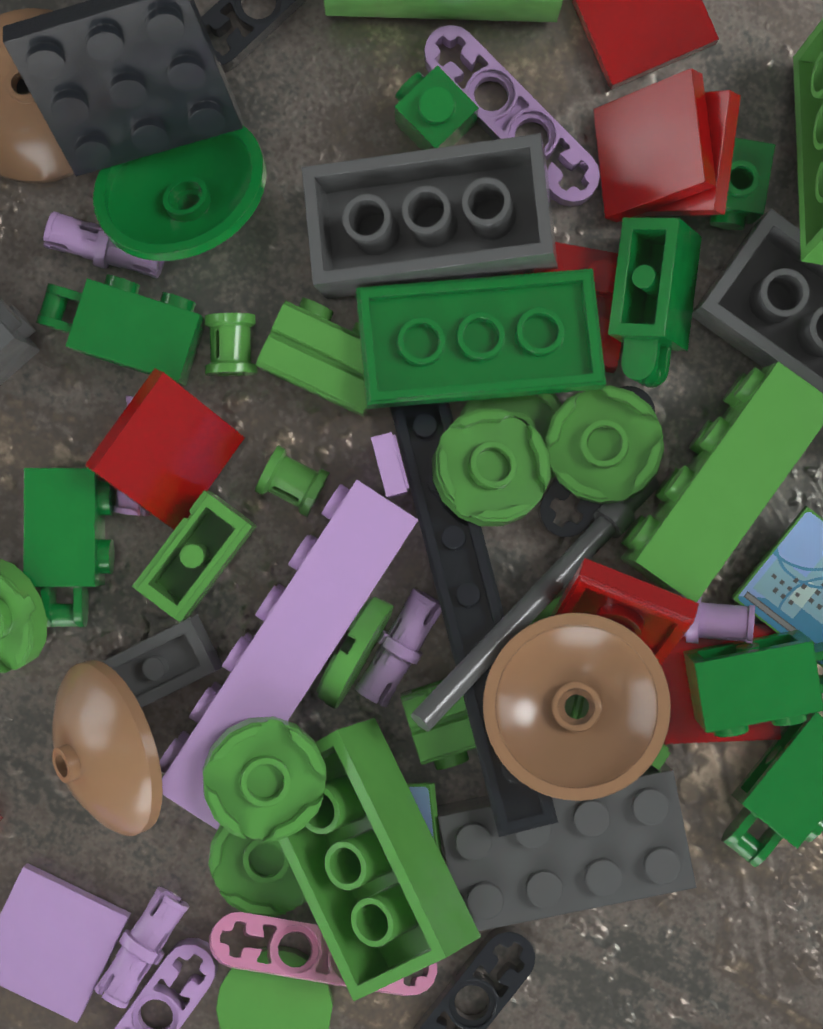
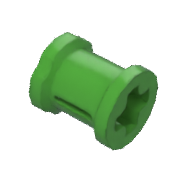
M213 313L205 315V326L210 328V363L205 365V375L241 377L258 374L256 364L251 362V327L256 324L254 314Z
M278 445L256 485L255 492L262 496L269 492L298 507L299 513L308 517L330 472L324 469L316 471L286 456V449Z

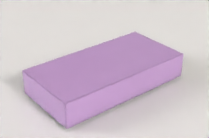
M392 432L371 437L387 499L407 494L409 485L396 435H392Z

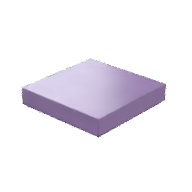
M27 863L23 866L0 913V986L78 1023L131 913Z

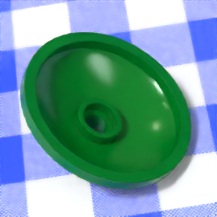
M243 125V128L101 169L98 173L93 192V206L96 218L109 240L119 249L132 256L153 261H171L199 255L229 239L252 216L260 203L266 185L265 158L256 138Z

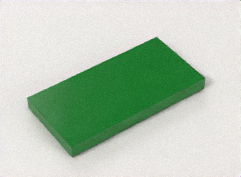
M593 269L356 288L367 409L603 389L606 385Z

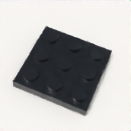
M88 0L3 26V43L76 177L243 128L241 111L194 0Z

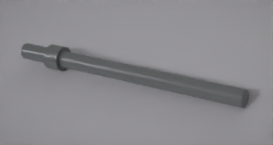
M654 477L643 492L624 502L602 504L594 512V522L414 710L411 717L420 728L429 732L494 663L505 645L516 634L529 626L572 580L584 558L591 560L611 537L619 538L635 521L634 513L659 487L656 477Z

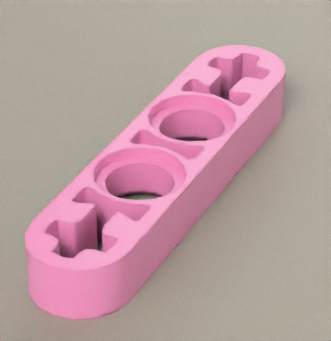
M234 912L222 917L212 928L209 936V947L213 957L224 966L347 987L319 926L316 924ZM239 923L244 925L243 932L245 936L262 939L264 938L263 926L273 928L274 932L267 945L268 964L257 962L262 949L247 947L241 949L239 957L229 956V945L220 943L221 933L231 932L234 924ZM297 932L308 939L311 946V954L308 961L300 967L286 965L278 954L280 940L288 933ZM437 962L423 968V975L412 978L410 986L405 985L404 978L375 992L399 996L421 994L427 991L434 983L437 975Z

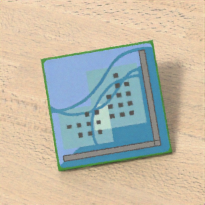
M805 505L734 593L732 598L742 606L755 605V616L775 632L782 633L800 630L813 640L814 644L823 642V518ZM823 660L817 661V664L823 668Z

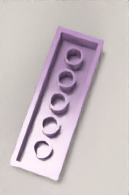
M358 480L355 481L351 489L340 484L321 513V515L330 520L319 538L307 535L288 563L290 567L297 570L287 587L278 584L277 586L274 585L255 614L264 623L255 636L248 632L244 637L241 636L222 665L223 668L231 672L223 686L215 681L211 688L208 687L189 715L190 719L198 723L191 735L183 730L179 737L173 740L160 759L161 772L165 774L162 778L163 795L216 830L221 824L214 819L203 793L202 768L210 747L227 728L248 718L274 716L286 721L289 720L418 521L417 518Z

